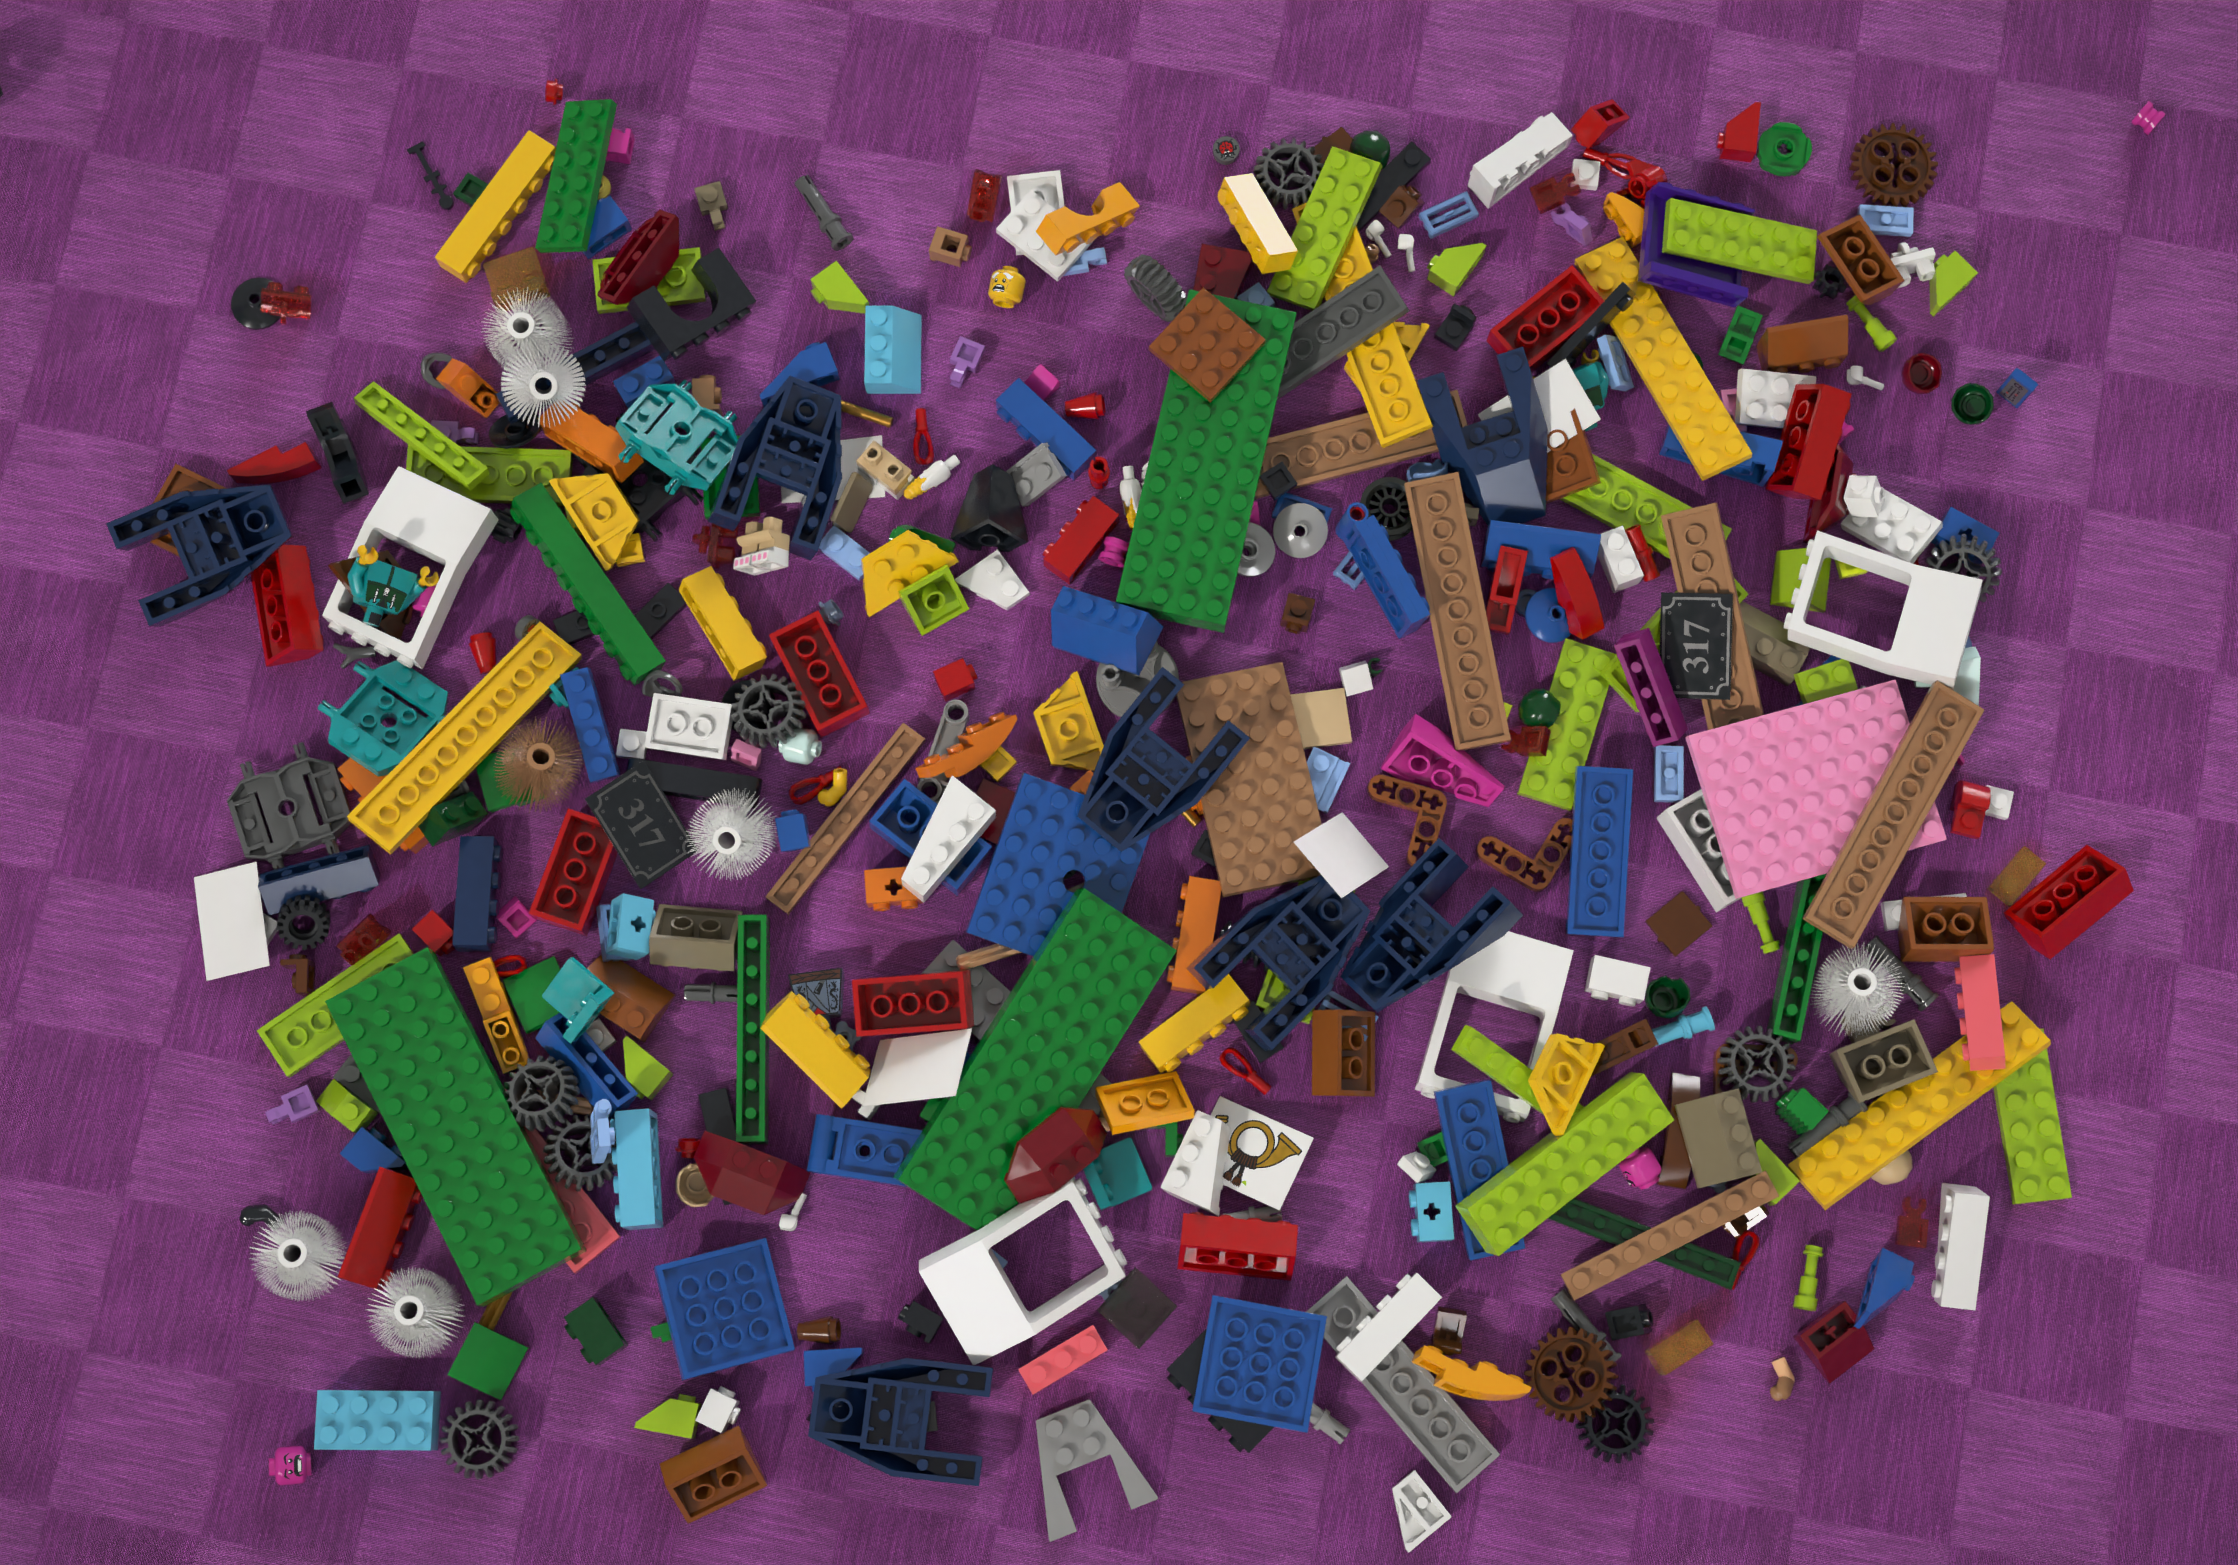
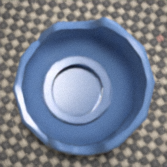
M1440 459L1435 460L1434 463L1416 462L1407 470V481L1411 482L1448 474V463L1445 462L1443 466Z

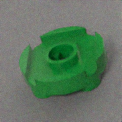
M1780 122L1765 130L1757 143L1756 149L1761 169L1777 176L1799 174L1810 159L1812 152L1811 141L1809 137L1807 138L1802 133L1803 129L1793 123ZM1785 144L1786 148L1791 150V153L1781 154L1777 148Z

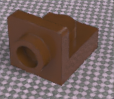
M1289 593L1280 626L1285 627L1287 632L1293 634L1307 633L1315 599Z
M291 954L289 959H280V966L287 969H296V972L292 974V987L296 989L295 993L308 996L315 991V962L306 959V955Z

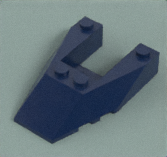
M1523 347L1497 355L1498 366L1513 411L1464 427L1460 426L1444 372L1417 380L1426 410L1433 424L1432 431L1443 465L1445 462L1448 463L1449 473H1459L1462 491L1473 506L1479 508V514L1488 526L1491 520L1522 524L1546 516L1548 429Z
M789 376L746 431L739 437L708 522L734 531L741 520L755 476L804 495L790 535L789 553L811 561L818 552L842 480V445L840 442L841 395Z
M271 485L182 491L106 523L116 549L129 551L169 533L173 539L189 579L138 600L148 625L154 627H161L185 617L228 594L293 537Z
M1164 667L1158 671L1108 733L1077 816L1121 852L1196 805L1250 739L1249 736L1228 720L1196 760L1191 763L1151 731L1149 727L1184 686L1180 680Z
M1440 838L1435 841L1380 900L1379 905L1381 907L1373 922L1369 921L1365 929L1367 933L1360 947L1356 946L1341 975V978L1376 1012L1383 1010L1497 941L1523 916L1493 886L1455 927L1451 926L1439 915L1432 906L1469 868Z
M1319 875L1252 908L1206 948L1186 969L1205 989H1211L1252 950L1286 986L1245 1029L1263 1050H1273L1332 990L1333 983L1340 969L1343 968L1347 960L1346 957L1371 910L1353 891L1341 898L1324 877Z
M903 1358L816 1377L808 1437L890 1476L979 1486L983 1456L925 1449L932 1391L990 1397L993 1368Z

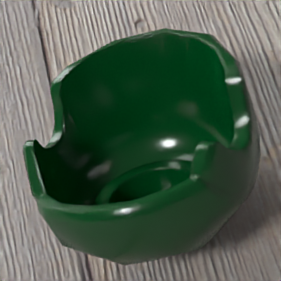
M1363 131L1352 139L1350 152L1380 162L1383 166L1381 170H1383L1390 159V144L1388 139L1378 131Z
M1967 383L1955 391L1951 399V410L1954 416L1964 424H1981L1990 417L1994 409L1993 396L1986 387L1979 384Z
M1534 688L1524 694L1519 702V719L1534 732L1545 731L1558 718L1561 703L1550 691L1544 688Z
M1666 975L1650 982L1645 993L1647 1008L1655 1016L1665 1019L1682 1014L1690 1001V988L1681 978L1671 979Z

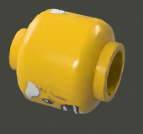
M1003 266L1002 269L992 273L988 295L996 306L1013 308L1023 298L1026 280L1018 273L1017 268Z

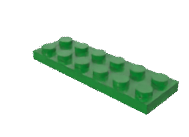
M612 99L568 101L565 104L535 247L540 253L584 252L588 249L617 104Z

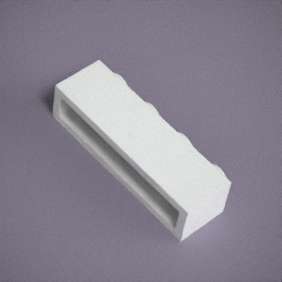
M1407 1273L1397 1283L1396 1287L1399 1289L1392 1298L1387 1294L1376 1305L1379 1311L1371 1319L1367 1315L1356 1326L1359 1332L1352 1339L1347 1336L1336 1347L1339 1353L1335 1358L1359 1382L1363 1381L1442 1298L1418 1273H1415L1412 1277Z

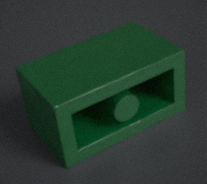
M469 792L433 806L427 818L418 827L433 847L471 832L488 813L475 794Z
M590 1298L564 1317L568 1323L564 1326L573 1340L578 1338L583 1346L580 1351L589 1364L594 1362L595 1365L600 1366L629 1346L598 1298Z

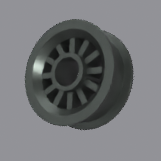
M1384 477L1375 480L1367 486L1360 500V503L1364 504L1368 509V517L1374 515L1378 516L1376 518L1378 523L1381 520L1384 521L1383 526L1388 532L1389 541L1401 539L1413 529L1410 511L1405 509L1409 507L1404 483L1407 482L1395 477ZM1386 504L1393 505L1396 512L1388 514L1383 511L1382 506Z

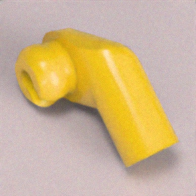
M836 768L833 770V786L829 790L823 789L819 792V803L825 804L826 807L834 806L845 795L847 791L846 769Z

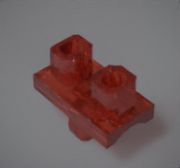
M979 169L975 170L967 215H969L970 219L985 222V220L993 222L1001 184V175L988 174Z
M269 282L267 288H262L260 312L281 316L280 324L283 325L287 324L288 317L297 319L298 317L311 318L312 295H309L308 287L297 286L294 287V292L283 291V285L280 283Z
M712 523L710 535L709 526H702L701 534L693 535L692 542L699 544L698 553L706 554L707 546H709L707 562L711 563L712 568L719 569L720 564H734L735 548L722 545L723 538L737 539L739 525H737L734 531Z
M369 913L339 941L336 947L342 951L341 957L349 964L354 965L381 944L390 935L391 930L379 924L375 917Z

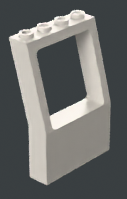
M398 466L364 521L348 559L359 556L357 552L359 546L365 545L368 554L372 547L377 550L380 541L383 538H387L444 565L445 568L411 642L405 643L347 615L353 603V597L339 579L322 614L330 623L328 627L340 635H343L344 632L352 635L351 639L363 646H366L367 643L375 646L374 650L383 656L389 657L392 654L398 657L397 661L408 668H412L414 665L423 669L462 581L497 524L498 518L490 508Z
M1817 530L1815 539H1810L1806 550V556H1809L1808 563L1802 564L1798 578V580H1802L1800 589L1795 588L1791 600V604L1795 605L1793 613L1788 612L1786 615L1784 629H1788V640L1887 675L1930 685L1935 681H1939L1953 690L1980 597L1983 580L1915 565ZM1825 558H1832L1909 586L1890 651H1883L1805 623Z
M1508 931L1497 941L1450 969L1415 1090L1421 1091V1095L1435 1099L1433 1091L1465 1085L1464 1083L1438 1076L1434 1072L1457 993L1532 1014L1540 1018L1539 1029L1528 1067L1533 1070L1549 1036L1552 1034L1574 950ZM1494 1093L1498 1115L1503 1116L1504 1120L1512 1123L1525 1121L1531 1108L1529 1104L1520 1098L1514 1099Z
M1073 1177L1054 1193L1020 1203L981 1229L919 1260L920 1275L973 1366L1036 1335L1126 1277L1124 1266L1127 1265L1125 1256L1121 1249L1115 1250L1111 1243L1114 1241L1113 1235L1107 1225L1102 1227L1099 1222L1100 1212L1094 1202L1089 1204L1085 1197L1088 1192L1081 1178L1076 1180ZM1068 1200L1105 1264L1035 1310L1028 1311L991 1247L1062 1201Z

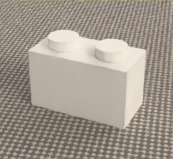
M1620 526L1601 533L1597 556L1613 593L1639 584L1644 574L1624 527Z
M1594 955L1590 961L1585 992L1591 993V997L1595 999L1608 1000V997L1619 999V1004L1634 1007L1636 1003L1640 1004L1644 1001L1651 967Z

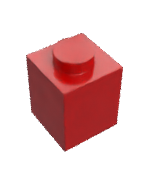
M963 658L933 671L934 678L945 702L976 689L974 680L978 679L972 664L966 665Z
M431 910L412 928L430 949L440 957L443 954L451 953L455 949L453 946L454 929L434 910Z

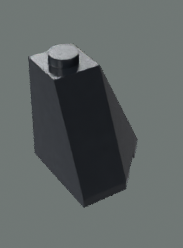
M994 464L973 475L950 539L969 550L981 551L982 546L998 547L999 552H1010L1028 543V535L1012 475Z

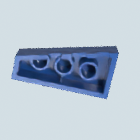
M1668 424L1659 455L1692 465ZM1740 431L1752 452V458L1720 474L1763 487L1775 470L1783 441Z

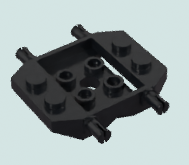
M692 455L687 463L691 464L696 457ZM574 456L585 467L583 476L605 474L579 456ZM643 458L644 462L622 484L617 480L615 481L627 500L640 513L637 515L640 521L632 534L645 531L656 542L658 540L657 536L661 538L663 533L653 523L659 519L668 507L678 502L685 495L695 506L699 504L698 500L702 502L704 497L694 488L683 485L678 488L674 495L669 494L671 489L667 493L665 486L671 481V478ZM645 474L648 477L646 484L643 486L634 485L633 480L636 475Z

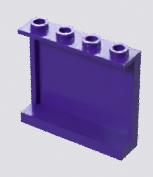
M1658 182L1646 192L1638 281L1735 308L1748 298L1749 288L1741 286V269L1662 253L1666 201L1674 198L1750 216L1755 213V209L1745 207L1741 203L1723 201L1717 196L1702 195L1692 189H1681L1668 182Z

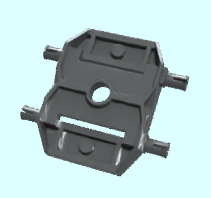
M304 742L293 745L297 760L286 764L276 771L255 775L251 761H247L245 764L241 763L240 767L244 779L239 782L227 799L245 857L252 860L267 861L273 865L274 870L285 867L283 863L284 857L320 844L326 845L329 855L339 853L336 842L337 838L352 824L347 818L351 813V809L342 782L339 780L340 776L336 764L310 758ZM307 774L324 823L321 826L319 825L304 779V775ZM289 801L293 802L295 805L293 813L288 816L282 815V805Z

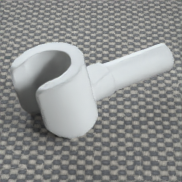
M1374 220L1366 229V236L1370 240L1375 241L1385 258H1388L1392 254L1380 237L1385 229L1378 220Z
M1400 234L1398 249L1406 250L1408 271L1414 272V238L1409 234Z
M1851 366V369L1847 370V382L1850 385L1864 384L1879 390L1884 388V384L1864 377L1863 367Z
M801 1194L792 1209L791 1215H781L779 1224L781 1230L794 1231L796 1229L798 1215L807 1195Z

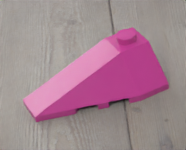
M1414 714L1401 730L1381 765L1382 770L1397 779L1455 794L1458 799L1486 807L1493 803L1505 787L1467 752L1456 750L1454 741L1443 731L1417 714Z

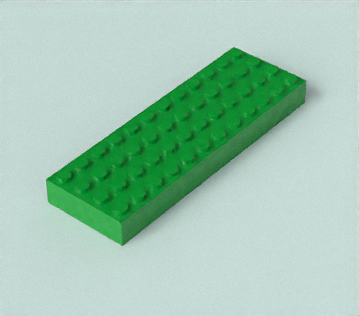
M1189 289L1185 307L1199 291ZM1212 294L1265 338L1266 342L1212 402H1209L1170 369L1116 603L1148 612L1154 618L1224 633L1293 334L1296 312Z
M1085 888L1076 889L963 1066L956 1096L944 1097L893 1178L975 1231L1016 1207L1018 1202L1004 1181L1016 1143L1060 1107H1079L1177 950Z
M426 947L325 1001L477 1306L485 1307L587 1251L525 1128L520 1127L516 1121V1116L510 1110L511 1107L507 1103L508 1099L503 1094L505 1089L433 950Z

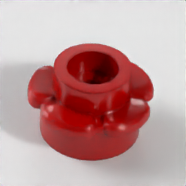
M555 78L554 81H546L545 102H552L553 105H556L557 100L562 101L563 85L558 84V80Z
M678 1139V1147L675 1148V1151L681 1152L682 1158H694L701 1139Z

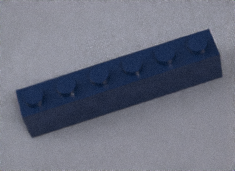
M634 322L572 354L573 357L568 362L576 357L577 361L572 365L579 362L580 365L574 369L582 367V370L577 373L583 372L584 374L575 378L584 377L586 380H581L577 383L588 385L654 351L655 348L637 322ZM542 377L536 381L535 386L539 390L544 391L550 388L551 381L548 378ZM502 390L496 396L509 422L513 424L523 419L527 409L518 419V414L523 407L514 415V411L520 405L510 411V407L516 402L507 406V403L511 400L504 402V399L510 395L504 396L503 393L508 391Z

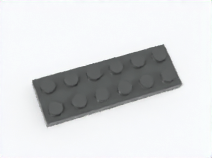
M1378 266L1295 322L1278 399L1410 311L1381 266Z

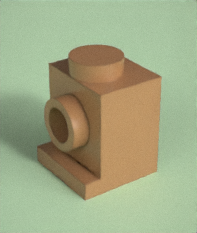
M937 226L929 248L930 260H938L961 267L963 261L968 262L972 251V246L968 245V235ZM953 248L956 249L957 252L953 253L948 250Z
M701 375L699 378H692V396L701 407L716 411L722 416V410L719 405L722 403L721 387L716 385V377L713 375Z

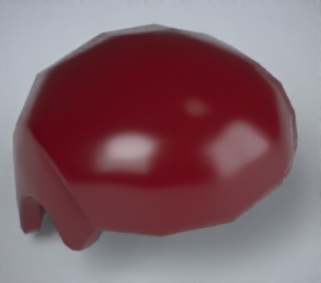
M1918 353L1906 360L1901 371L1903 384L1913 393H1930L1940 386L1942 377L1941 363L1933 355Z

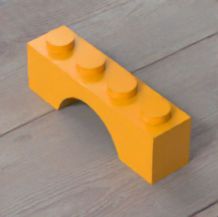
M1118 182L1101 190L1091 206L1094 215H1081L1064 206L1046 214L1036 232L1055 256L1065 251L1070 253L1082 243L1090 244L1102 234L1107 236L1120 226L1125 228L1134 221V214L1140 205L1121 182Z

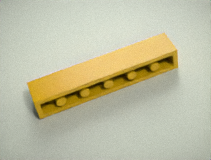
M528 130L436 254L435 258L440 267L465 283L478 274L483 260L494 252L497 241L502 235H506L509 232L514 218L526 209L528 199L542 187L543 179L552 170L556 151L555 146Z

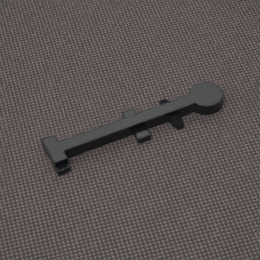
M422 141L407 149L409 155L417 154L428 174L423 177L426 183L432 181L435 187L431 193H438L441 197L439 200L441 208L444 210L453 208V199L443 192L447 185H440L436 178L440 176L438 170L432 172L421 152L426 147L424 142Z

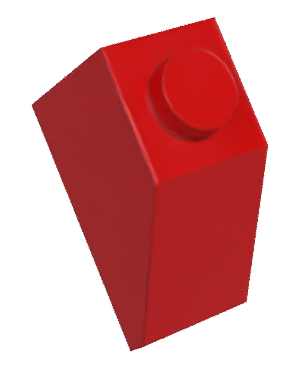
M1611 99L1591 106L1572 127L1571 131L1576 135L1575 138L1579 144L1590 149L1600 145L1624 125L1630 117Z
M1761 102L1753 103L1730 120L1722 133H1718L1716 148L1720 149L1719 159L1751 163L1757 149Z

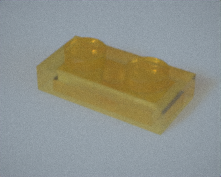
M2023 846L1987 889L2009 907L2046 863L2026 846Z

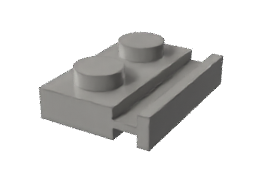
M1041 443L1006 471L1013 476L1018 500L1023 507L1032 504L1067 476L1054 453H1051L1048 443Z

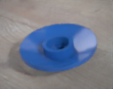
M1546 588L1536 592L1529 599L1525 610V619L1529 630L1535 637L1544 642L1556 643L1565 640L1571 633H1569L1566 611L1558 605L1556 589ZM1553 609L1558 612L1559 617L1557 619L1552 615Z

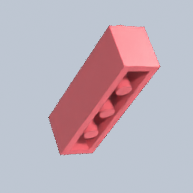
M1994 954L1959 957L1960 967L1954 968L1956 984L1962 985V992L1957 993L1958 1010L1964 1009L1965 1018H1959L1961 1035H1967V1043L1962 1044L1963 1061L1969 1060L1970 1071L2006 1069Z

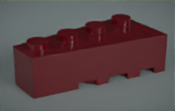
M1202 244L1193 290L1200 291L1204 287L1211 294L1237 299L1254 264L1250 252Z

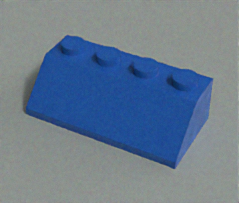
M1491 520L1484 536L1481 567H1487V570L1494 572L1499 549L1502 545L1528 551L1523 576L1535 573L1542 574V577L1545 579H1554L1550 558L1573 547L1580 556L1591 579L1594 574L1601 534Z
M1065 586L1062 587L1051 609L1052 646L1054 648L1105 665H1114L1120 670L1138 676L1163 629V626L1148 612Z
M904 778L870 819V828L911 859L938 804ZM979 837L941 884L958 896L975 876L992 846Z

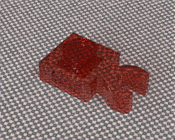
M1574 173L1566 174L1561 182L1557 183L1555 178L1552 177L1529 188L1540 214L1565 204L1563 196H1576L1581 192L1579 185L1568 187L1569 183L1576 180Z
M1525 726L1521 728L1520 734L1509 730L1512 739L1511 743L1501 745V748L1508 753L1517 752L1521 756H1546L1551 730L1546 726Z
M1904 1197L1902 1207L1906 1212V1216L1897 1217L1895 1245L1925 1249L1927 1246L1929 1220L1921 1219V1213L1926 1209V1199H1919V1206L1917 1209H1914L1910 1205L1911 1197Z

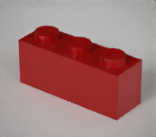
M1092 496L1089 501L1084 500L1076 510L1078 515L1073 522L1067 521L1059 532L1061 537L1055 544L1051 542L1042 554L1044 556V566L1069 585L1103 544L1105 537L1109 536L1119 523V514L1095 496Z

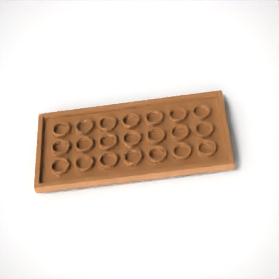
M1279 662L1183 681L1184 686L1176 694L1192 763L1228 720L1250 737L1248 742L1201 798L1203 814L1223 897L1306 881L1321 875L1294 843L1295 840L1322 824L1283 663Z

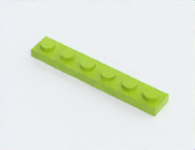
M374 381L354 397L357 406L469 491L490 474L488 467Z
M1465 1025L1451 1050L1543 1114L1528 1082L1533 1070L1473 1027ZM1578 1103L1572 1116L1584 1108V1106Z

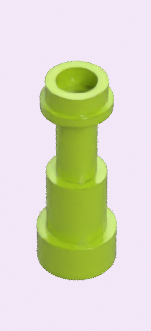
M1854 296L1846 303L1849 307L1848 310L1850 312L1854 310L1864 322V328L1874 340L1873 344L1879 352L1886 350L1897 341V337L1891 330L1888 331L1877 317L1874 318L1857 296Z
M1759 892L1742 897L1743 905L1748 908L1753 925H1757L1764 945L1760 946V949L1763 950L1764 954L1779 950L1780 942L1779 940L1774 941L1768 924L1770 919L1763 902L1766 901L1764 893Z
M1806 1245L1805 1250H1803V1254L1807 1255L1804 1276L1800 1278L1798 1295L1794 1297V1308L1807 1311H1816L1818 1299L1815 1296L1818 1279L1815 1277L1818 1257H1823L1822 1247Z

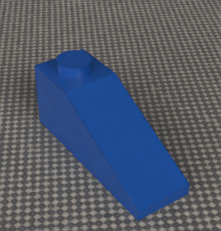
M816 342L808 345L759 396L763 407H765L789 376L818 387L840 380L827 343L820 344Z
M1885 1248L1880 1250L1870 1264L1854 1327L1860 1329L1897 1300L1904 1290H1910L1915 1276L1912 1275L1914 1262Z

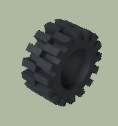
M301 895L295 896V901L291 898L288 899L286 905L283 904L279 912L277 922L280 939L284 938L286 945L293 942L292 948L297 949L298 945H302V950H307L309 944L312 949L316 948L317 942L322 944L329 933L330 912L329 910L326 911L327 906L324 902L319 905L320 899L315 897L314 901H310L311 895H305V900H301ZM299 915H307L314 919L315 925L311 929L302 930L294 926L293 919Z

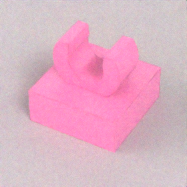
M736 739L731 750V761L757 771L761 764L762 749H759L760 745L758 743L755 746L751 745L749 739L745 742Z

